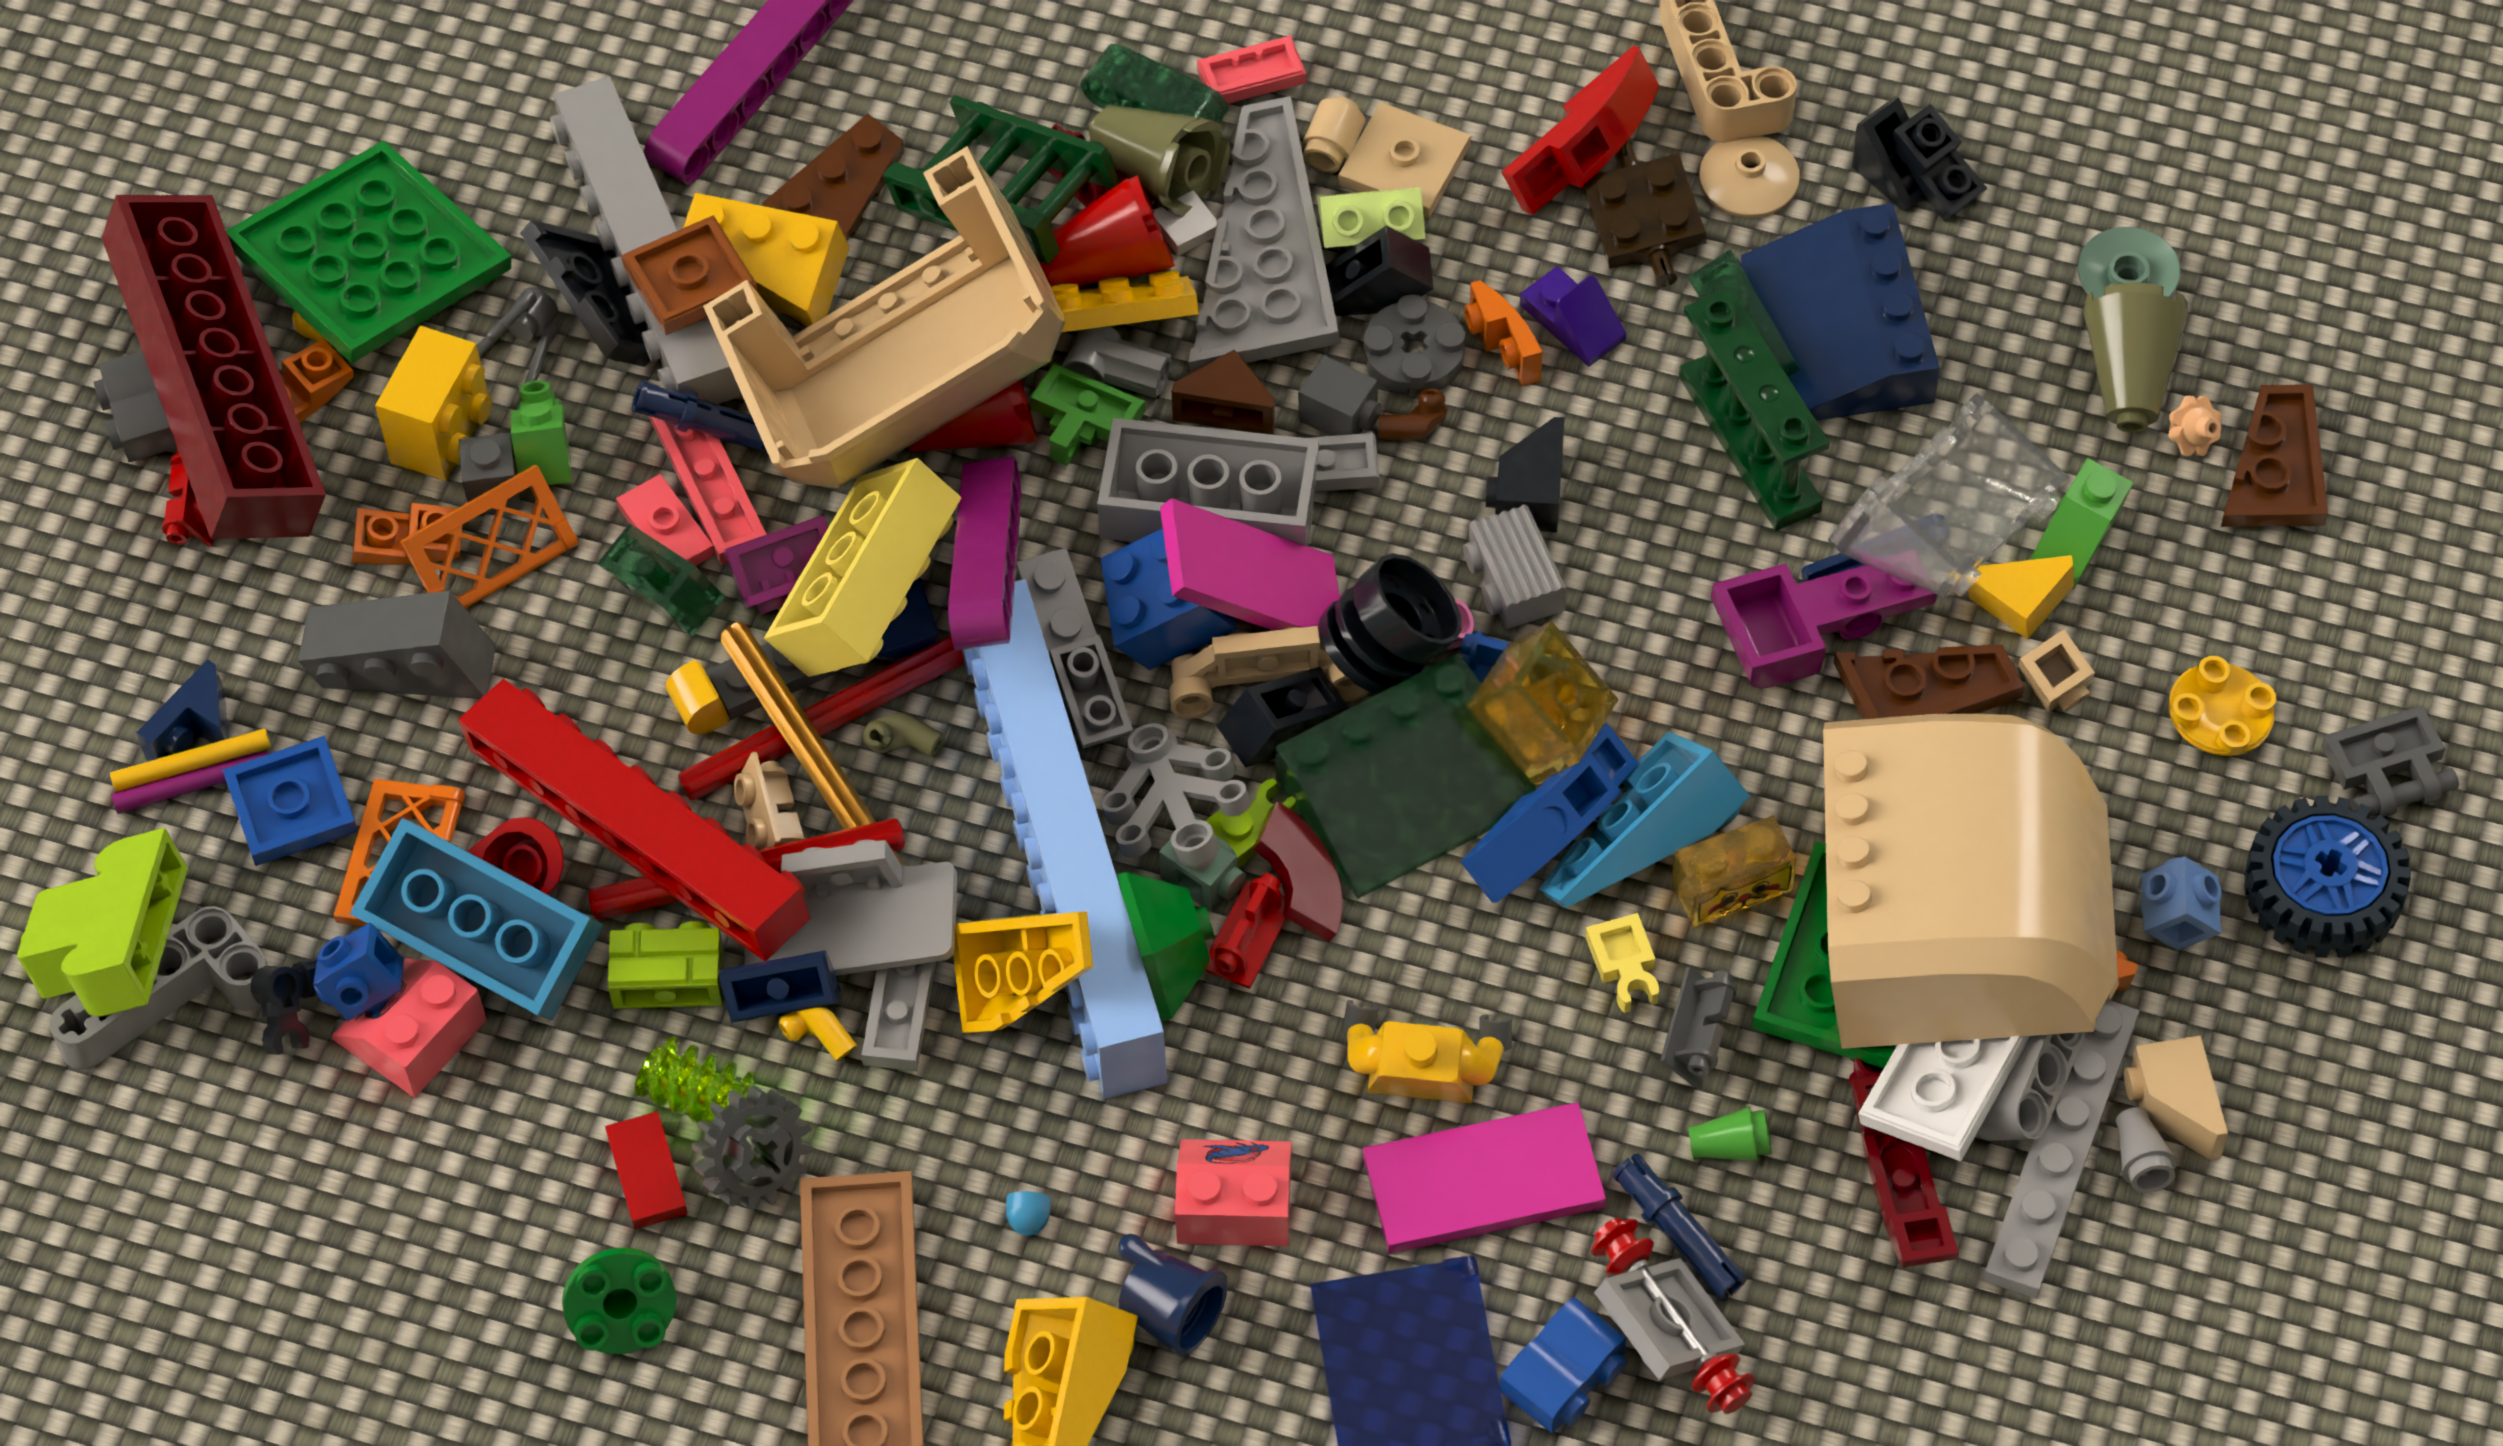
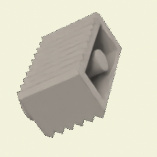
M1523 504L1518 509L1513 507L1509 512L1503 510L1499 515L1493 514L1489 518L1483 517L1480 521L1473 520L1469 524V543L1463 545L1467 566L1472 574L1480 572L1481 578L1485 583L1482 586V595L1487 610L1491 616L1499 614L1506 630L1565 611V584L1527 505Z

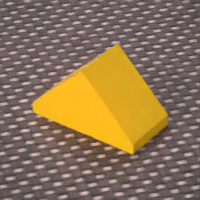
M2072 555L1966 567L1969 599L2027 640L2074 587Z

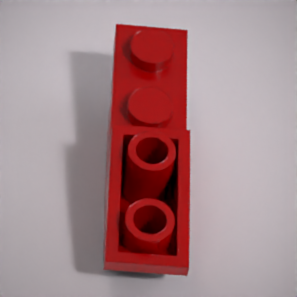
M1632 46L1562 107L1567 116L1501 171L1523 211L1535 214L1568 184L1581 188L1621 149L1644 119L1660 86L1639 47Z

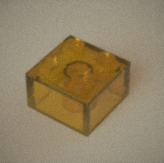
M1550 621L1506 646L1467 707L1535 785L1581 760L1619 699L1558 627Z

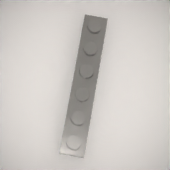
M2106 999L2096 1018V1028L2093 1032H2085L2084 1040L2044 1134L2037 1140L2032 1141L1988 1261L1983 1281L2037 1299L2140 1010Z

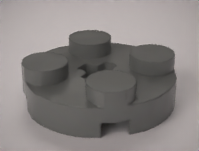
M1405 295L1400 298L1398 303L1391 304L1379 311L1366 328L1363 338V350L1368 372L1373 378L1378 380L1381 386L1400 394H1409V389L1432 388L1441 390L1458 376L1463 367L1465 330L1457 318L1447 309L1432 302H1426L1419 295ZM1410 341L1422 342L1425 351L1421 353L1419 350L1414 349L1407 353L1404 351L1405 343Z

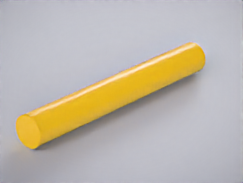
M266 728L113 771L110 772V777L114 790L117 793L271 748V743Z

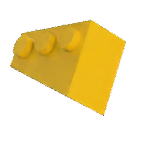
M700 193L694 194L683 228L714 215L757 283L758 293L768 304L769 308L781 315L784 313L805 325L806 328L828 315L850 248L837 221Z

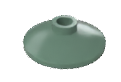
M2117 227L2097 234L2084 246L2078 261L2080 283L2087 294L2093 292L2094 299L2104 296L2105 286L2132 282L2164 286L2163 295L2171 298L2179 284L2181 269L2179 259L2173 248L2160 236L2141 228Z

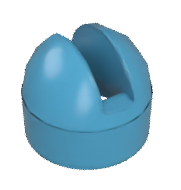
M1030 1191L1013 1192L1006 1196V1219L1015 1232L1025 1236L1034 1235L1047 1225L1051 1208L1050 1196Z

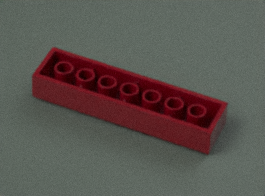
M116 195L101 238L210 539L309 537L326 493L213 195Z

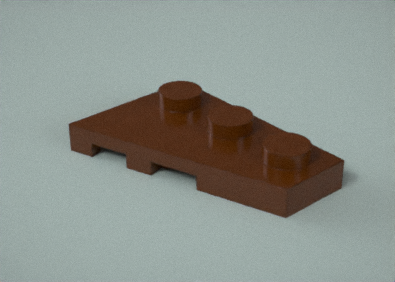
M866 114L762 203V206L837 221L846 241H848L850 235H855L862 224V215L871 200L880 194L886 184L882 174L894 161L899 162L904 153L903 140L871 115Z
M2313 384L2261 385L2221 527L2325 526L2328 508Z
M2003 645L1938 647L1935 653L1904 654L1903 649L1883 650L1882 656L1855 657L1854 651L1835 652L1834 665L1862 719L1926 714H1976L2023 698L2025 688Z

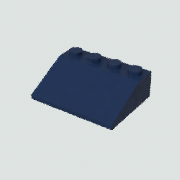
M1893 203L1843 210L1741 255V265L1759 333L1816 421L1935 403L1940 366Z

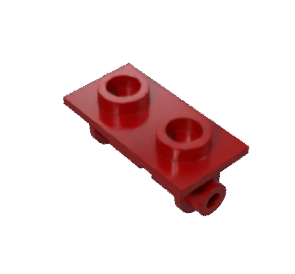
M177 450V454L171 457L168 493L173 497L180 495L182 497L167 500L162 531L166 534L167 541L172 544H184L187 542L188 537L197 536L208 547L213 546L214 539H210L179 450Z
M1263 873L1260 878H1255L1252 882L1246 881L1208 952L1211 962L1206 968V972L1245 988H1251L1287 921V918L1283 916L1285 896L1279 890L1281 882L1278 878L1271 874Z

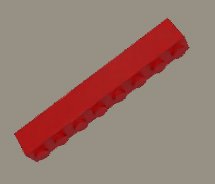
M502 679L458 719L472 753L761 960L767 961L811 919L803 897L806 894V890L793 874L786 870L779 873L770 867L762 854L752 845L745 843L741 846L736 843L715 819L707 817L704 820L692 812L689 804L678 793L674 791L665 793L655 786L652 778L641 767L637 765L628 767L618 759L615 752L604 741L596 739L593 742L582 734L576 723L567 715L560 713L556 716L547 710L541 699L530 689L524 688L519 690L505 679Z

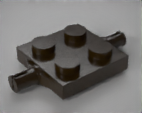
M1628 139L1624 144V152L1621 147L1615 154L1619 168L1594 175L1583 185V191L1609 269L1631 263H1651L1657 285L1666 287V274L1670 286L1678 278L1670 257L1684 249L1707 244L1706 231L1679 153L1647 162H1638L1633 149V143Z

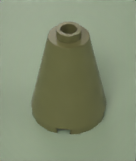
M1110 105L1097 113L1090 123V141L1099 142L1107 147L1112 156L1113 166L1128 179L1138 175L1146 193L1167 211L1184 216L1193 207L1183 204L1177 198L1193 190L1200 199L1203 198L1208 190L1216 193L1228 167L1229 140L1221 137L1220 130L1224 129L1221 124L1208 118Z
M2135 282L2112 284L2104 287V296L2094 299L2093 292L2086 296L2084 302V316L2108 421L2117 424V428L2124 432L2145 431L2148 425L2155 423L2159 419L2187 318L2188 302L2184 295L2176 291V300L2164 296V286Z

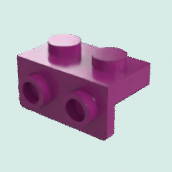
M824 515L724 549L744 609L757 605L760 614L783 606L787 599V594L792 591L828 529Z

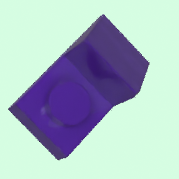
M1556 266L1520 293V306L1588 367L1626 339V332L1601 285L1593 275H1589L1577 284L1563 270Z

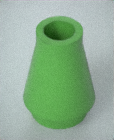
M1751 1106L1701 1125L1688 1127L1693 1159L1714 1158L1759 1161V1155L1772 1154L1765 1110L1752 1111Z

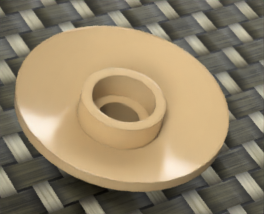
M1764 136L1718 142L1705 154L1699 172L1701 189L1713 206L1729 215L1749 219L1770 216L1785 208L1796 195L1800 178L1798 164L1791 152L1779 142Z

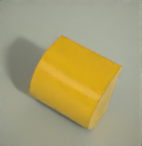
M694 659L670 675L665 684L666 691L690 733L696 735L707 734L729 724L728 719L730 718L700 661L697 662Z

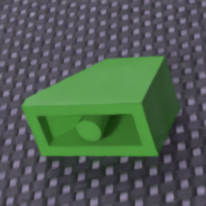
M2087 458L2063 497L2030 560L2072 555L2074 587L2072 589L2074 590L2120 514L2134 482Z

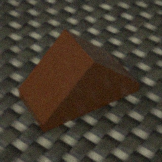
M1235 350L1228 352L1173 383L1171 391L1173 421L1274 435L1275 399Z

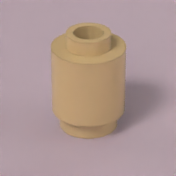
M1337 96L1323 99L1319 103L1302 142L1304 149L1303 159L1313 169L1323 173H1336L1350 157L1365 124V117L1354 101L1346 97Z

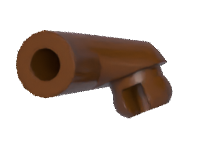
M1425 389L1418 395V405L1408 415L1379 414L1378 440H1421L1426 438L1445 420L1448 409L1444 405V394L1438 389Z

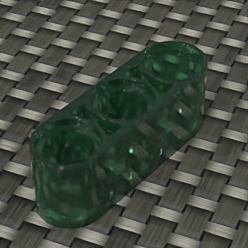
M1119 44L1107 46L1081 80L1080 84L1084 95L1093 104L1102 109L1110 105L1208 118L1219 124L1229 110L1225 99L1213 88Z

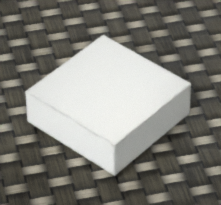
M1194 190L1177 198L1183 204L1193 206L1184 216L1169 212L1164 207L1154 210V215L1166 242L1177 256L1215 237L1218 221Z

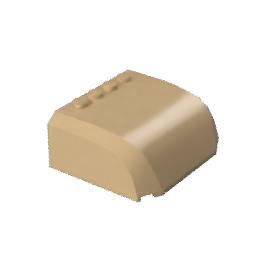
M968 146L923 173L939 207L960 235L792 336L748 280H745L703 306L772 464L791 482L841 488L1050 362L1065 323L1064 315L1010 204Z
M1926 714L1825 722L1823 728L1828 952L1831 986L1842 1049L2006 1038L2011 1036L2093 1032L2096 1028V1018L2106 999L2111 1000L2119 982L2107 804L2080 757L2060 737L2042 725L2013 715Z

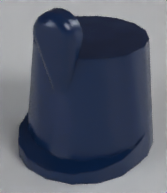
M1126 1234L1119 1241L1118 1253L1123 1259L1136 1265L1121 1289L1118 1301L1119 1309L1137 1315L1136 1324L1178 1356H1188L1202 1344L1218 1321L1227 1296V1276L1216 1267L1206 1272L1158 1249L1152 1250L1140 1236Z

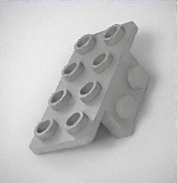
M861 840L853 845L826 849L811 847L802 852L782 855L781 872L783 870L790 872L804 886L806 894L803 897L811 919L767 961L826 950L837 976L944 961L953 956L955 952L957 871L952 863L938 862L903 868L886 840ZM745 948L744 965L764 962Z

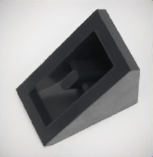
M1894 97L1857 124L1852 168L1900 210H1907L1925 197L1906 166L1891 135L1896 128L1910 119L1899 97Z

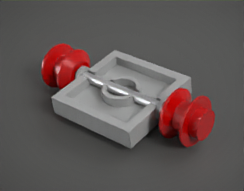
M1618 1217L1605 1223L1594 1235L1596 1242L1592 1247L1591 1253L1596 1258L1609 1257L1611 1261L1606 1267V1274L1609 1277L1603 1280L1594 1293L1607 1309L1612 1320L1621 1328L1638 1351L1646 1366L1652 1370L1658 1380L1697 1369L1698 1371L1692 1383V1390L1696 1393L1704 1391L1710 1393L1712 1397L1708 1401L1706 1408L1711 1413L1722 1410L1724 1414H1730L1745 1405L1752 1396V1392L1749 1389L1755 1382V1377L1752 1374L1739 1376L1735 1371L1740 1362V1357L1737 1354L1744 1347L1745 1343L1682 1259L1678 1258L1650 1266L1647 1261L1652 1252L1654 1242L1650 1238L1638 1240L1635 1237V1233L1639 1228V1222L1636 1219L1623 1221L1622 1218Z

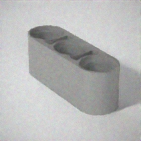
M2085 1032L2030 1036L2019 1059L1978 1130L1980 1137L1986 1141L2037 1140L2040 1138L2049 1124L2084 1040Z

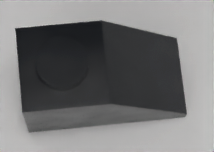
M1387 225L1325 265L1335 316L1377 314L1385 307L1398 303L1400 298L1405 295L1414 294L1422 297L1434 289L1429 247Z
M1553 417L1499 456L1498 477H1487L1486 508H1495V514L1499 515L1503 510L1509 512L1513 507L1518 509L1523 504L1527 505L1539 531L1557 532L1565 417Z
M1316 667L1246 688L1218 723L1217 728L1246 768L1284 756L1342 716L1349 707L1321 667Z

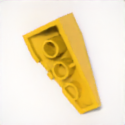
M1087 911L1026 915L956 923L955 952L953 957L962 1033L1003 1030L1093 968Z
M1089 1297L1016 1299L1004 1354V1372L1013 1374V1399L1004 1403V1421L1012 1423V1446L1088 1445L1126 1373L1129 1356L1134 1347L1137 1315Z

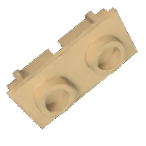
M752 752L740 774H737L734 781V797L736 803L743 807L747 822V844L760 850L805 839L797 812L778 813L779 809H792L795 804L786 770L780 767L776 761H767L760 765L757 752Z

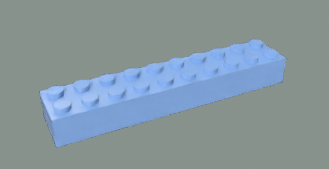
M1026 579L1015 581L1010 643L962 650L963 660L968 676L973 675L976 684L974 695L981 719L986 718L989 728L987 739L994 763L999 762L1002 772L1000 783L1007 807L1012 806L1016 820H1013L1016 840L1020 852H1026L1029 863L1026 866L1029 884L1033 896H1039L1042 907L1040 914L1087 911L1093 968L1064 988H1066L1070 1002L1067 1003L1071 1026L1074 1035L1080 1034L1083 1046L1081 1057L1088 1082L1098 1080L1103 1099L1167 1083L1164 1030Z

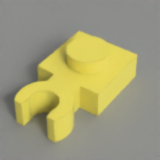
M1638 913L1586 927L1585 938L1602 983L1617 979L1619 981L1617 985V1004L1624 1013L1631 1011L1629 992L1633 990L1644 991L1648 995L1651 1005L1658 1004V982L1652 974L1646 972L1655 969V956Z

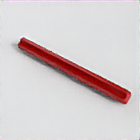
M948 636L819 701L803 711L819 736H822L960 666L964 662L962 650L956 651L951 636ZM774 724L681 771L678 774L679 784L689 800H696L734 781L737 774H740L752 752H757L761 765L764 762L773 761L792 750Z
M893 818L768 847L758 851L770 867L781 873L782 855L802 852L811 847L826 849L853 845L861 840H886L892 851H897L905 847V837L900 821ZM646 876L592 888L589 891L591 912L595 919L599 920L679 901Z

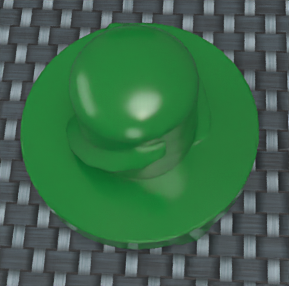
M634 1248L607 1249L585 1259L569 1276L562 1296L565 1321L579 1346L585 1350H595L606 1354H625L642 1348H652L660 1344L665 1337L666 1329L673 1319L677 1302L675 1286L667 1268L651 1254Z

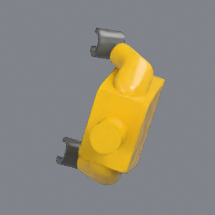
M1348 1000L1346 1004L1342 1031L1347 1034L1348 1062L1354 1071L1361 1074H1369L1368 1093L1472 1104L1474 1086L1488 1084L1496 1074L1503 1051L1512 1048L1511 1016H1507L1502 1021H1489V1015L1480 1016L1479 1042L1476 1046L1464 1030L1451 1027L1389 1021L1384 1022L1376 1035H1374L1379 1011L1378 1004L1371 1003V1008L1355 1006L1353 1000Z

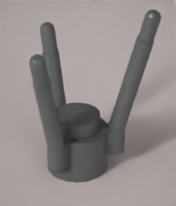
M528 287L524 289L508 313L477 344L479 357L481 358L508 330L514 336L524 341H530L533 337H539L540 339L524 383L538 380L550 342L560 330L558 325L552 321L558 312L554 300L537 288Z

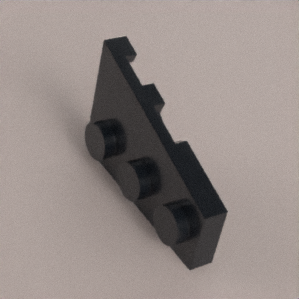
M531 220L520 234L603 355L617 362L620 361L645 367L651 361L642 338V332H645L646 329L643 323L636 325L631 316L626 295L631 294L628 286L620 288L611 265V259L616 258L613 250L604 252L599 237Z

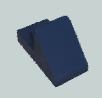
M207 659L136 732L147 761L188 750L193 738L197 734L210 743L228 739L225 691L216 664Z

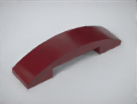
M1881 1074L1852 1079L1855 1108L1872 1184L1889 1239L1901 1266L1906 1268L1958 1259L1959 1252L1946 1206H1940L1924 1148L1860 1124L1858 1113Z

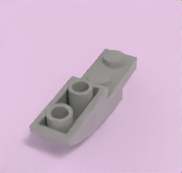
M1066 547L1017 562L1016 572L1019 580L1026 579L1067 716L1082 749L1130 735L1133 732L1131 721L1101 636L1096 634Z

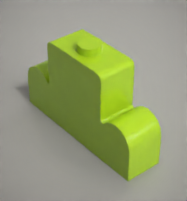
M166 828L123 838L105 847L94 861V868L98 876L46 889L37 894L25 931L21 936L17 958L43 999L75 992L86 1012L92 1016H105L148 1004L188 871L185 861Z

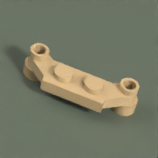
M1318 626L1286 627L1275 631L1239 632L1228 636L1212 637V644L1196 655H1181L1171 662L1173 683L1169 688L1171 710L1176 716L1185 719L1199 718L1211 711L1213 708L1211 689L1216 686L1275 680L1316 667H1321L1344 701L1358 700L1369 692L1355 685L1337 668L1325 650L1318 632Z

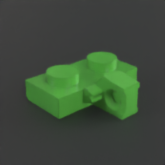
M1053 363L1030 397L1031 410L1051 418L1049 425L1050 429L1054 430V432L1048 439V444H1050L1049 459L1066 466L1079 451L1081 443L1091 446L1096 438L1109 442L1113 418L1140 421L1145 413V400L1056 363Z

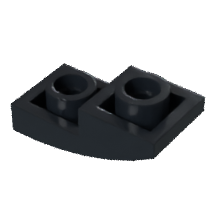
M1931 103L1891 133L1897 149L1913 178L1945 222L1979 198L1988 189L1956 150L1962 141Z

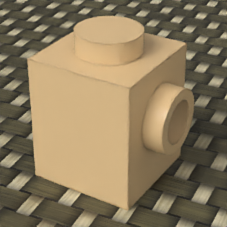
M2065 629L2021 657L2018 665V671L2048 713L2059 705L2064 712L2068 711L2091 694L2086 687L2092 684L2095 672Z

